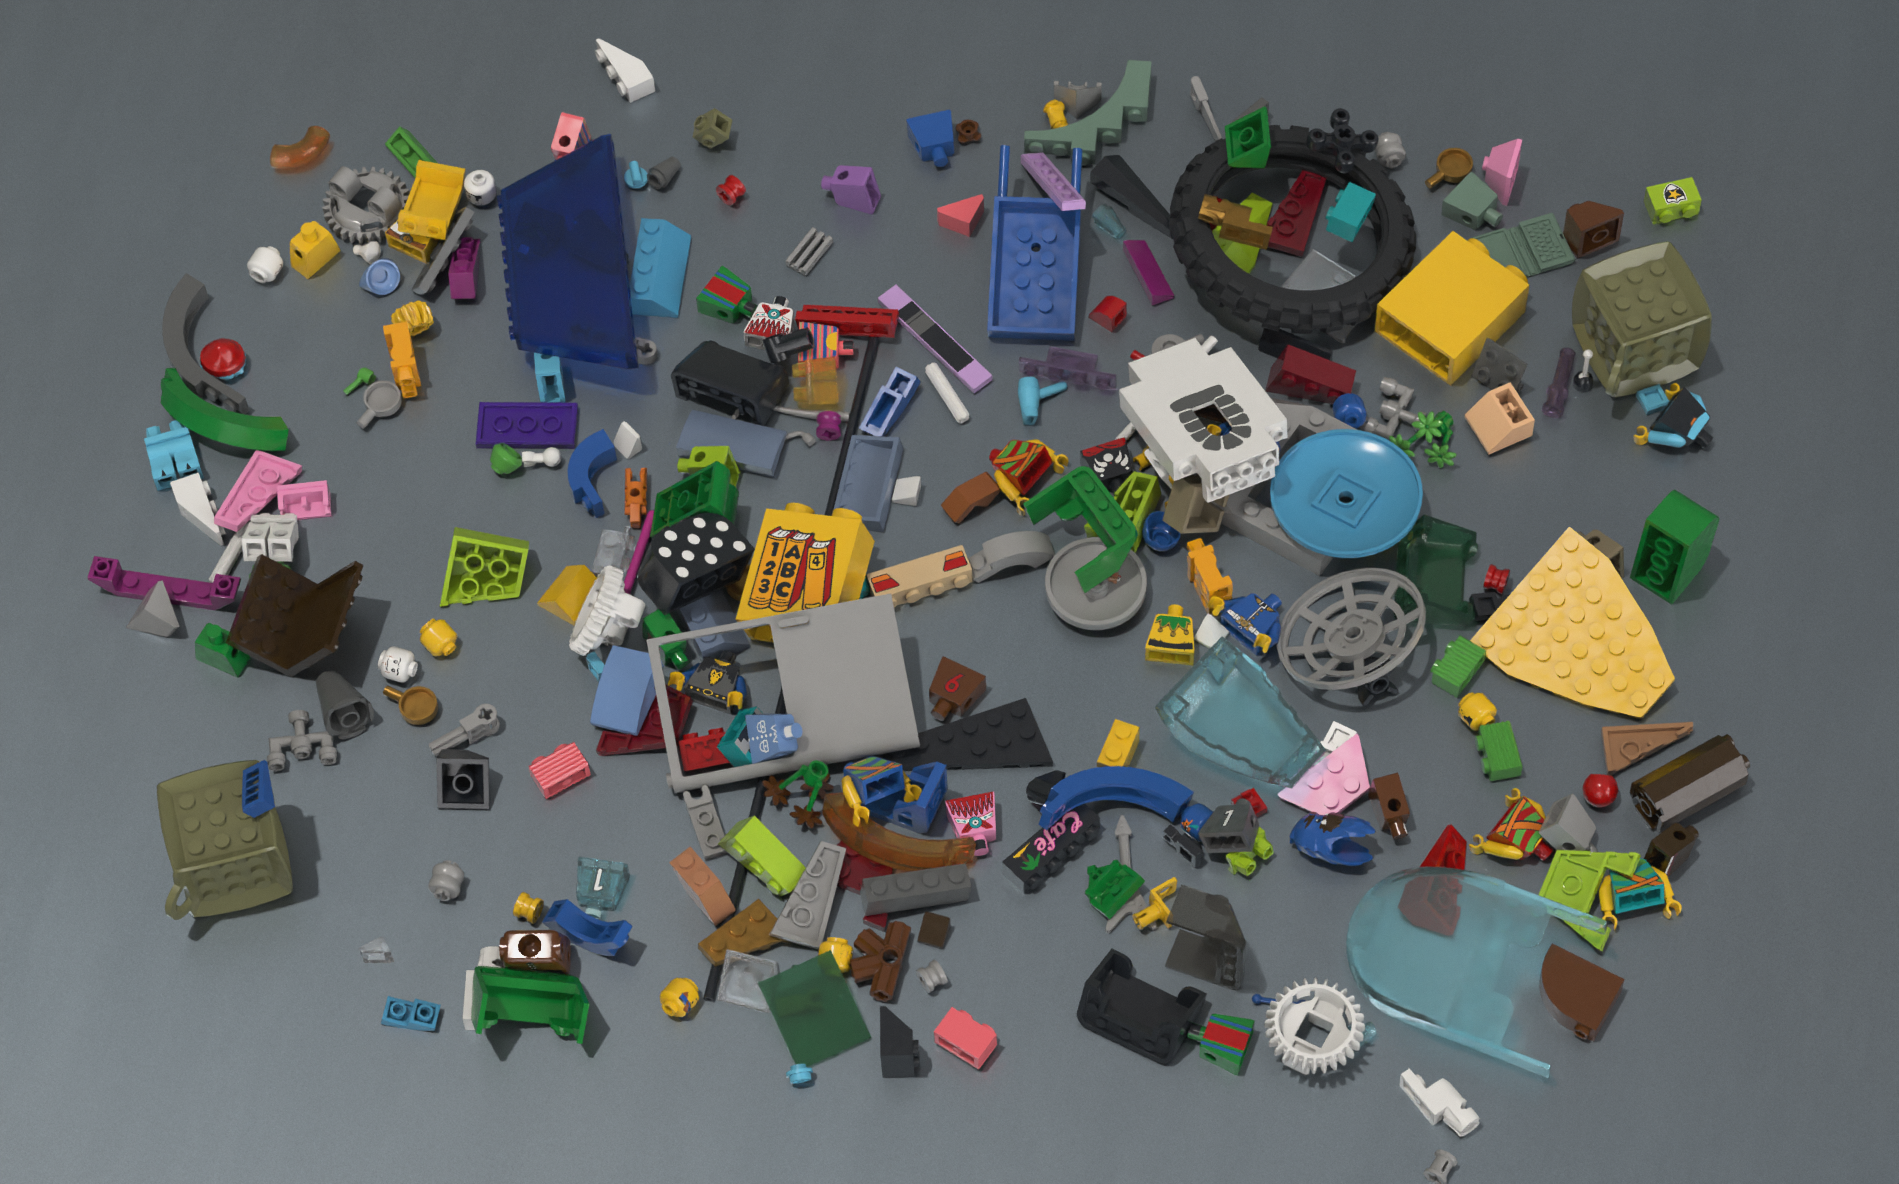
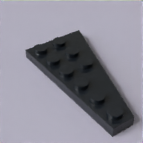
M1026 698L918 733L920 747L882 754L885 760L902 764L903 771H912L914 767L933 762L945 764L947 770L948 767L991 769L1003 768V766L1020 765V768L1044 764V767L1053 766L1052 758Z

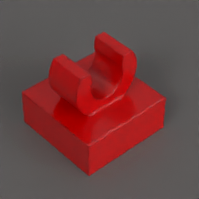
M1254 788L1248 789L1231 799V805H1235L1238 799L1248 800L1256 817L1267 813V806Z

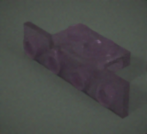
M1050 346L1046 362L1019 357V371L1027 376H1044L1053 381L1065 380L1079 386L1087 384L1096 386L1101 390H1116L1117 387L1116 374L1095 371L1098 361V355Z

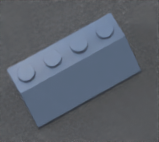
M722 589L676 610L686 632L737 623L736 616ZM743 630L690 639L701 662L705 657L719 660L723 651H730L736 654L750 648Z

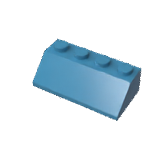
M641 218L627 298L631 315L678 318L691 235L666 220Z

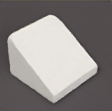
M622 422L613 444L626 459H630L642 450L641 438L627 422Z
M914 476L897 479L892 503L917 506L921 488V477Z

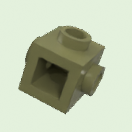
M714 108L696 118L692 137L711 149L729 139L732 119Z

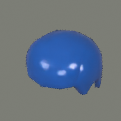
M1163 511L1150 513L1144 522L1142 531L1145 542L1157 551H1168L1174 548L1180 540V532L1162 521L1165 513Z

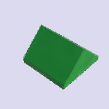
M1265 106L1225 126L1227 158L1230 167L1265 168L1271 148L1268 113Z

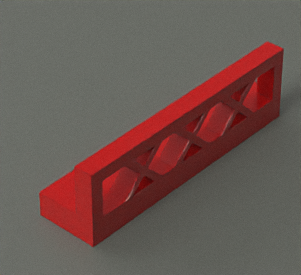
M803 304L802 311L796 312L795 321L798 330L799 322L836 326L839 329V335L894 338L899 311L898 309Z

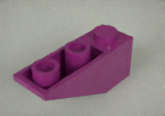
M463 237L460 239V245L453 252L448 273L451 299L475 298L478 288L481 241L472 237Z

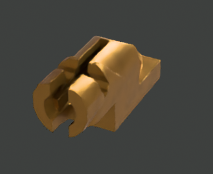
M1204 194L1198 219L1221 226L1219 238L1267 250L1273 227L1249 221L1252 208L1229 202L1227 199H1223L1219 203L1217 197Z

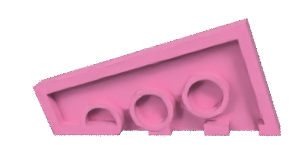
M256 450L216 513L214 524L238 532L251 520L252 515H256L278 495L277 486L290 484L302 472V465Z

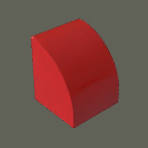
M1106 296L1093 309L1088 318L1108 331L1113 332L1127 316V303L1118 297Z

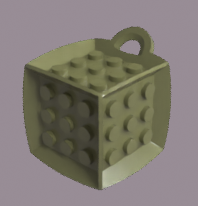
M1666 241L1631 249L1583 269L1577 281L1572 301V325L1583 352L1587 349L1593 352V357L1590 359L1589 364L1605 387V393L1612 397L1635 394L1637 391L1657 384L1662 386L1698 370L1705 358L1711 337L1712 315L1696 278L1671 242Z
M258 760L238 761L206 767L176 776L157 785L161 829L173 869L174 885L169 892L165 904V913L168 917L179 920L187 913L193 917H202L234 912L273 901L291 894L293 891L288 849L276 807L255 818L243 813V770L259 763ZM184 889L186 900L182 905L178 906V897Z

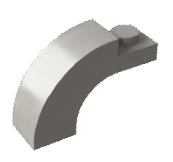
M1019 531L986 541L982 544L983 550L969 557L968 560L972 568L973 580L980 583L1010 566L1029 565L1037 568L1051 560L1055 553L1048 535L1036 531Z

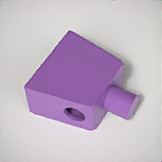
M840 165L836 168L833 177L825 175L822 178L821 188L832 191L835 202L838 205L873 215L881 194L871 167Z

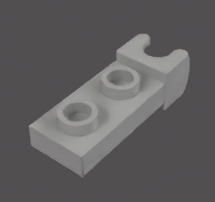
M703 785V794L700 799H693L690 793L685 791L683 793V800L704 860L706 861L728 852L718 845L725 835L709 788Z

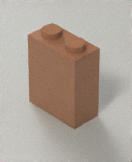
M691 847L669 862L686 893L714 926H717L736 911L720 880Z

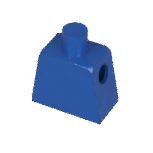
M950 109L906 119L907 135L922 161L933 159L936 167L945 166L948 163L947 156L954 154Z

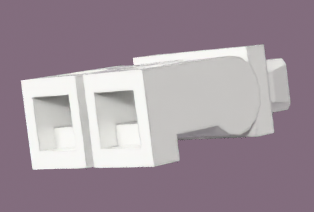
M260 513V515H252L251 522H249L242 537L244 561H256L257 557L261 554L268 557V551L269 558L274 561H292L294 545L299 538L297 515L294 513H285V515Z

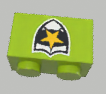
M1692 177L1646 187L1644 204L1652 224L1667 223L1683 217H1693L1699 214L1702 201Z

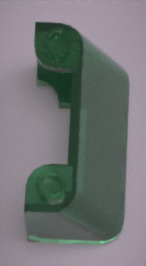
M1424 514L1416 521L1409 533L1398 542L1396 572L1407 577L1420 592L1426 608L1425 624L1465 626L1473 620L1475 614L1472 603L1463 601L1465 562L1474 557L1478 550V544L1476 543L1477 532ZM1398 587L1395 592L1394 601L1401 607L1404 615L1418 607L1413 597L1405 589ZM1419 617L1411 622L1418 623Z

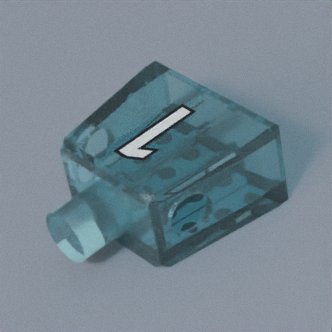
M585 857L578 858L576 896L578 905L586 907V914L600 920L602 910H616L630 878L628 864Z

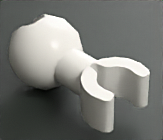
M553 447L547 448L543 453L522 452L524 467L534 466L536 463H545L547 466L554 467L561 462L562 458L559 450Z

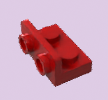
M723 727L708 730L709 735L698 737V732L682 735L683 740L678 742L684 772L730 763L717 748V745L726 733Z

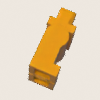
M401 322L383 326L384 336L390 359L392 358L390 363L395 384L402 391L403 398L418 396L416 387L421 386L408 323Z
M1198 538L1187 543L1189 551L1187 556V577L1190 583L1194 582L1195 590L1206 613L1213 616L1212 612L1214 609L1206 607L1208 601L1212 596H1218L1223 600L1232 599L1233 583L1229 575L1221 576L1217 568V560L1212 545L1205 546L1202 539Z

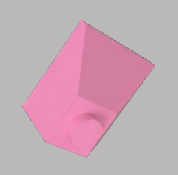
M1515 139L1492 147L1490 156H1485L1482 170L1486 171L1485 182L1497 194L1502 205L1505 206L1508 205L1519 167L1521 139Z

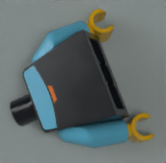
M1677 383L1670 385V391L1668 389L1665 390V395L1669 402L1649 429L1651 431L1648 432L1644 426H1638L1636 428L1637 434L1642 436L1633 435V440L1637 445H1644L1649 441V443L1683 449L1693 441L1704 449L1713 439L1703 429L1710 420V415L1706 411L1702 398L1697 394L1689 392L1685 387L1680 390V386Z

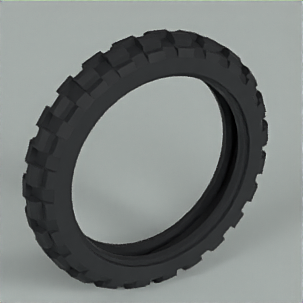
M1269 125L1271 148L1265 168L1304 170L1323 176L1344 190L1349 182L1376 194L1368 214L1377 239V255L1374 261L1354 279L1344 284L1321 290L1287 289L1253 277L1237 266L1223 252L1213 236L1210 224L1198 219L1204 194L1214 196L1222 186L1244 173L1265 168L1230 167L1227 158L1226 138H1220L1205 147V151L1202 154H1197L1190 161L1184 173L1179 177L1170 205L1169 228L1170 236L1174 240L1173 248L1181 264L1184 263L1186 273L1194 284L1200 289L1204 288L1206 290L1205 295L1219 307L1223 308L1226 305L1232 309L1231 314L1246 322H1249L1250 319L1261 322L1262 328L1279 331L1280 327L1291 329L1292 334H1311L1313 329H1319L1323 333L1343 329L1345 324L1353 326L1369 319L1372 313L1377 312V304L1409 274L1416 250L1415 221L1411 208L1405 204L1406 197L1397 182L1393 179L1389 180V172L1377 160H1368L1365 157L1366 153L1361 151L1360 148H1354L1350 151L1355 157L1353 169L1348 173H1341L1335 168L1336 155L1330 151L1329 147H1323L1319 151H1312L1307 147L1308 127L1291 125L1290 129H1281L1280 125Z

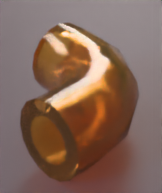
M311 126L308 128L304 138L298 143L292 145L275 144L270 156L271 166L279 169H294L309 164L319 157L327 146L330 139L329 132L322 127Z

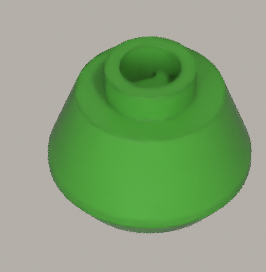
M504 443L495 444L490 457L491 468L501 475L504 473L510 474L522 466V457L513 448Z

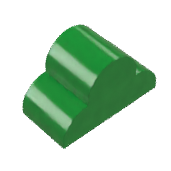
M715 461L657 493L650 537L654 538L666 526L672 527L684 518L690 519L701 513L722 515L735 525L739 491L734 485L729 483L730 470L722 463Z

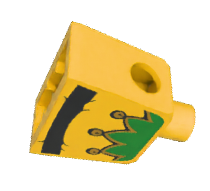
M1173 604L1168 607L1167 614H1156L1145 647V661L1194 665L1192 618L1183 616L1182 606Z

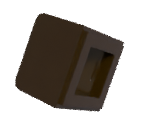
M926 911L917 942L943 949L951 927L950 918Z

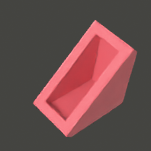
M980 194L937 208V222L939 226L970 237L984 213L983 195Z

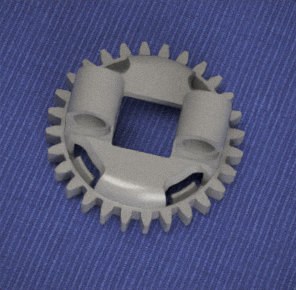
M342 166L328 182L330 191L325 192L327 198L323 199L325 206L322 207L324 218L330 230H333L336 236L341 235L343 241L349 238L350 243L353 244L356 240H359L361 246L364 241L369 243L372 240H378L381 243V238L386 237L385 232L398 220L400 210L404 209L410 194L409 189H406L405 182H401L399 176H393L392 171L385 175L384 168L376 172L375 167H372L370 172H367L366 168L363 167L362 172L358 173L356 169L352 171ZM362 186L376 192L367 203L369 212L349 203ZM382 223L383 228L381 229L375 227L366 229V232L361 230V226L364 224Z

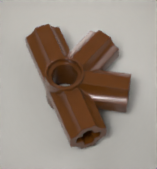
M889 922L884 939L868 928L858 934L857 939L854 941V947L865 956L850 960L853 980L855 983L873 979L870 996L876 1000L886 1002L893 999L911 933V927L907 926L904 922ZM889 959L896 960V961L893 962V963H887V962H885L886 960H889Z

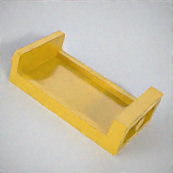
M418 160L416 178L405 207L399 212L398 231L445 240L464 190L466 169Z

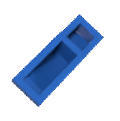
M895 367L887 384L881 386L859 429L872 436L884 437L905 410L921 381L918 377Z

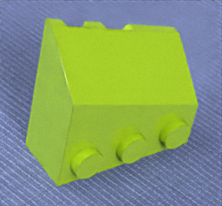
M455 527L440 607L449 606V604L454 603L466 604L488 599L490 601L519 597L529 550V541Z

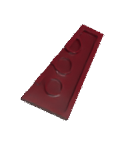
M1304 170L1301 172L1286 198L1282 200L1273 217L1267 222L1266 226L1273 227L1267 247L1303 256L1325 185V177Z

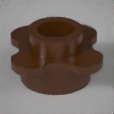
M964 120L957 124L955 128L959 133L958 141L960 143L972 140L979 141L981 139V133L978 132L979 124L973 120Z

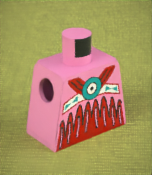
M994 791L946 800V816L959 846H972L975 856L987 854L989 852L987 843L996 840Z

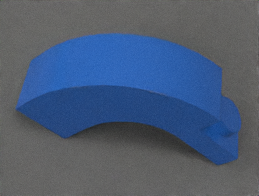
M604 429L584 439L572 453L568 464V481L572 498L575 504L582 501L586 511L591 510L595 518L605 513L602 500L591 484L592 477L600 468L617 460L615 447Z
M568 899L554 901L542 921L550 930H555L567 936L570 943L587 951L605 956H614L618 948L628 941V933L633 927L626 920L615 922L598 920L583 912Z

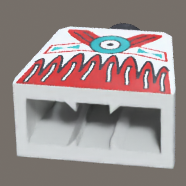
M776 296L773 304L762 302L758 305L743 332L745 346L765 350L763 339L779 333L784 335L794 331V311L791 308H787L789 303L787 298Z

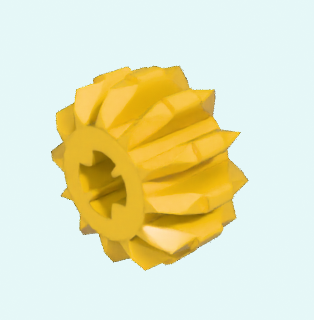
M419 300L403 305L391 315L392 324L408 323L412 337L422 334L424 330H428L429 326L434 323L430 307L427 306L426 302Z

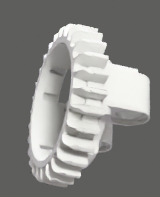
M609 565L604 567L601 573L598 574L582 604V608L575 621V626L572 629L573 632L569 641L571 650L586 656L589 650L597 649L601 643L607 646L608 644L620 646L623 643L628 627H638L645 603L625 593V583L622 580L623 570Z
M1315 977L1313 984H1308L1306 978H1304L1302 986H1299L1294 981L1293 990L1285 986L1283 988L1284 995L1276 994V1001L1270 1002L1269 1008L1271 1010L1266 1012V1018L1268 1019L1265 1021V1028L1268 1029L1265 1036L1266 1038H1271L1269 1040V1047L1277 1046L1274 1050L1275 1056L1284 1054L1282 1056V1063L1307 1075L1310 1069L1312 1074H1315L1317 1067H1321L1323 1073H1326L1328 1065L1335 1071L1337 1070L1338 1061L1342 1065H1346L1345 1056L1351 1059L1354 1058L1353 1050L1359 1051L1360 1043L1358 1041H1363L1364 1038L1363 1033H1361L1365 1030L1364 1023H1361L1364 1021V1015L1359 1013L1360 1004L1353 1005L1355 1002L1354 996L1346 998V988L1339 992L1337 991L1338 983H1335L1333 987H1329L1328 980L1325 979L1323 985L1318 984V980ZM1310 991H1315L1312 1000L1299 1004L1292 1003L1294 995L1299 999L1310 996ZM1344 1011L1347 1015L1349 1024L1352 1023L1351 1031L1346 1027L1345 1020L1342 1016V1013ZM1307 1014H1309V1022L1330 1031L1321 1048L1295 1036Z

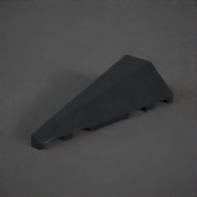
M1120 155L1104 156L1090 172V183L1127 205L1129 213L1172 239L1169 228L1170 214Z

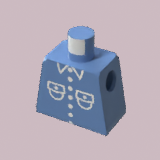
M792 714L745 715L752 764L781 759L797 751V738L802 736L803 731L799 723H794Z

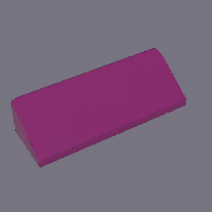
M1123 241V251L1151 305L1153 306L1174 298V294L1146 241Z

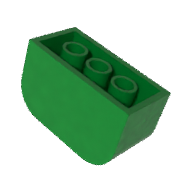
M1677 490L1671 491L1645 521L1630 579L1672 605L1703 567L1713 543L1719 517Z

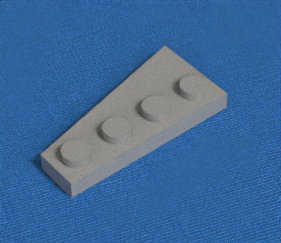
M824 841L819 842L770 931V936L819 950V946L823 942L846 848Z

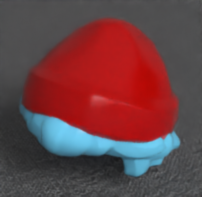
M220 338L208 343L202 349L200 367L213 377L229 380L233 377H238L239 374L244 372L246 353L238 342Z

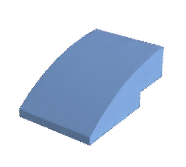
M615 645L612 646L596 691L590 720L591 725L638 736L656 696L649 653Z

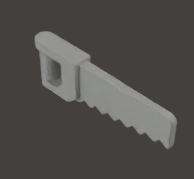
M1194 76L1191 78L1190 96L1196 109L1202 113L1213 139L1217 141L1222 137L1209 108L1208 96L1200 78Z

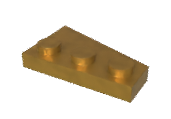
M757 899L698 943V949L716 967L745 957L747 953L759 949L762 951L770 948L773 944L788 941L769 935L777 918L760 899Z

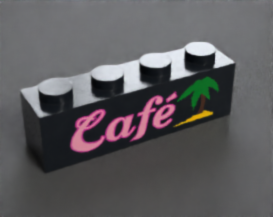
M1086 804L1073 808L1048 830L1041 828L1002 861V874L1023 894L1029 889L1037 888L1042 882L1043 877L1049 872L1054 873L1061 866L1064 859L1068 856H1074L1084 842L1087 840L1091 841L1098 835L1100 831V817Z

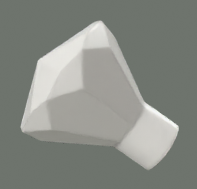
M371 241L363 246L355 245L353 253L361 255L366 262L372 264L379 259L381 249L377 241Z

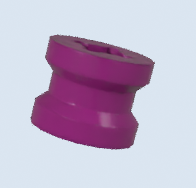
M823 411L817 415L816 421L819 426L816 428V436L825 441L838 439L841 436V429L839 428L841 416L833 411Z

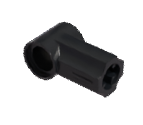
M808 327L784 335L779 333L762 340L771 364L790 358L793 354L815 347L813 334Z

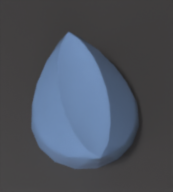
M389 258L374 261L364 271L359 286L378 295H386L393 292L400 281V272L396 263Z

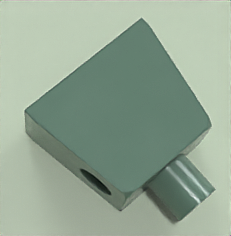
M1470 172L1443 200L1441 214L1473 230L1478 229L1485 221L1496 227L1503 218V215L1496 211L1497 194L1473 172Z

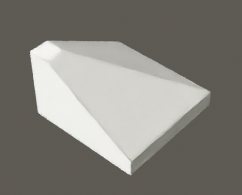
M1208 613L1199 627L1194 640L1216 652L1229 634V631Z

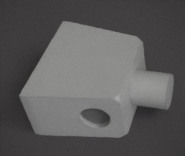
M1572 793L1554 802L1538 833L1556 850L1598 852L1597 848L1591 843L1596 826L1575 795Z

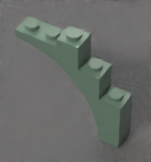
M1128 60L1125 75L1116 92L1108 102L1086 118L1060 128L1025 131L1024 153H1044L1057 156L1070 155L1072 163L1073 148H1081L1082 165H1095L1097 142L1121 143L1123 120L1147 122L1152 61Z

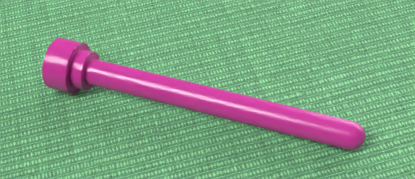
M650 510L647 513L624 580V591L629 595L631 594L650 538L654 510Z

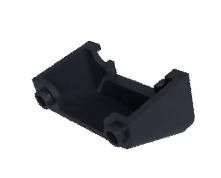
M712 340L703 341L675 366L671 373L677 398L687 401L690 394L696 398L701 393L737 406L739 414L744 415L747 412L753 417L751 422L761 426H765L789 385V378L783 366L771 364L723 347Z
M1111 948L1084 984L1077 1009L1078 1021L1086 1028L1160 1063L1170 1062L1187 1035L1192 1022H1194L1200 1012L1207 993L1188 986L1182 988L1178 997L1173 996L1131 976L1133 964L1129 957Z

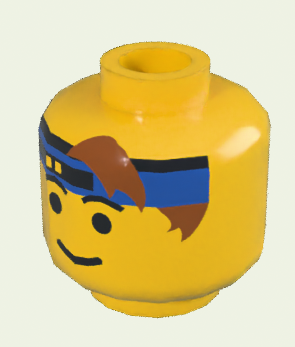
M675 978L671 980L659 996L663 1011L669 1016H686L699 1001L697 985L688 978Z

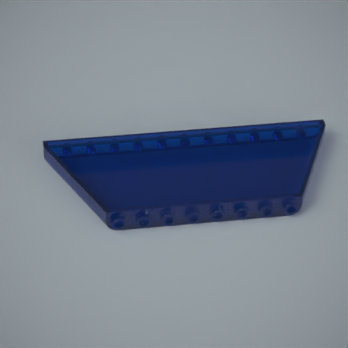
M607 134L599 136L501 189V195H497L499 209H502V213L499 214V222L501 228H504V232H500L502 246H506V250L502 251L504 265H507L508 268L504 269L506 284L509 283V288H505L507 302H511V307H507L509 321H512L513 326H509L511 341H516L518 350L631 370L639 368L615 148L612 135Z

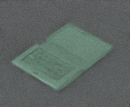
M1553 213L1519 222V226L1507 230L1502 228L1472 237L1484 244L1492 259L1504 267L1507 265L1517 267L1526 277L1567 266L1576 260Z

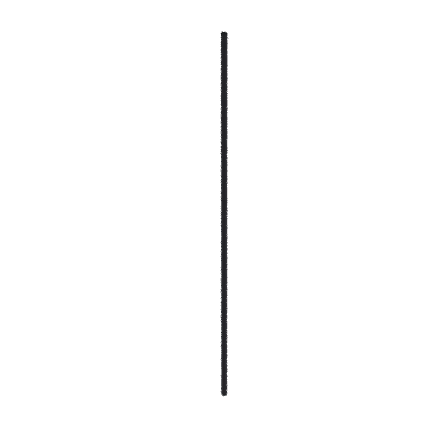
M869 337L825 511L827 516H832L851 436L855 435L879 337ZM782 686L775 714H785L786 712ZM770 775L758 778L749 817L755 815L759 819L765 797L764 793L766 792L762 781H768ZM737 861L729 898L735 909H737L747 869L739 861ZM736 911L724 919L721 926L735 917ZM713 964L711 965L703 997L705 1001H714L722 965L716 967Z

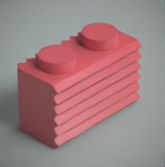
M575 742L568 745H559L552 754L546 757L539 756L528 766L530 776L545 799L553 797L554 794L562 792L563 789H567L591 775L588 762L581 754Z

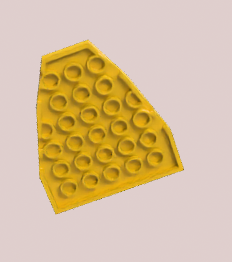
M1568 527L1470 640L1485 649L1486 658L1509 677L1520 679L1537 688H1543L1583 706L1609 710V712L1616 714H1626L1637 719H1642L1675 681L1652 626L1609 558L1571 527Z

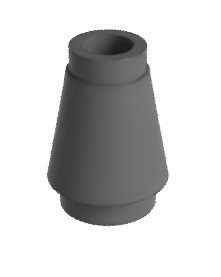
M672 156L650 168L647 174L649 184L656 189L665 188L681 167L679 160Z

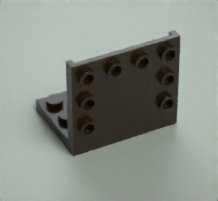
M259 555L255 561L226 644L289 677L296 675L307 667L310 668L314 663L322 661L324 657L333 654L337 650L340 642L337 639L340 632L346 626L347 618L345 617L355 601L353 594L362 581L361 571L364 565L353 561L317 584L267 556Z

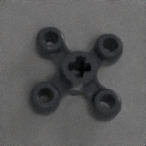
M1338 108L1332 112L1330 117V126L1334 131L1332 133H1325L1318 128L1312 129L1307 135L1306 145L1312 151H1319L1323 147H1329L1330 151L1336 155L1335 168L1341 173H1348L1355 164V157L1350 151L1354 148H1360L1365 153H1371L1377 148L1379 138L1371 130H1366L1362 134H1355L1353 128L1348 126L1350 120L1348 111Z

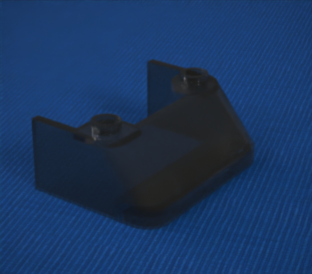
M1181 884L1166 923L1182 929L1178 932L1165 967L1230 990H1239L1244 980L1247 943L1232 905L1225 896L1219 894L1212 895ZM1188 931L1203 935L1204 937L1190 933Z

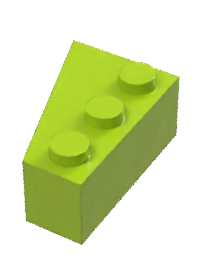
M1136 471L1116 490L1113 497L1136 527L1138 536L1131 548L1135 553L1143 537L1144 522L1148 515L1154 512L1162 494L1157 476ZM1087 522L1084 526L1087 538L1098 537Z
M755 815L737 822L718 843L719 846L762 880L767 888L776 895L783 896L789 894L795 888L806 868Z

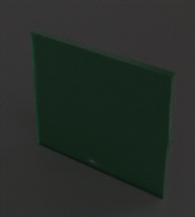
M831 950L799 965H792L790 969L758 983L795 1065L806 1064L807 1067L830 1056L834 1057L837 1053L871 1038Z

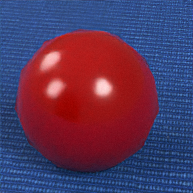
M1590 774L1582 786L1583 796L1587 803L1598 808L1611 805L1619 792L1618 784L1611 775Z

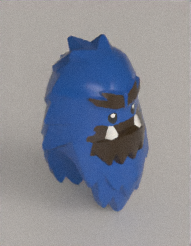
M1309 812L1308 815H1305L1296 823L1289 837L1290 844L1295 843L1299 851L1313 858H1320L1335 865L1356 866L1371 861L1373 857L1369 854V849L1352 841L1349 837H1365V834H1374L1376 831L1370 826V822L1354 816H1346L1334 812L1325 815Z

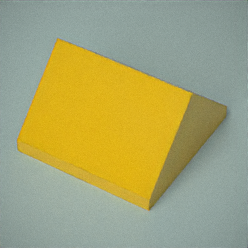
M585 565L566 566L537 604L575 626V621L582 608V604L597 577Z

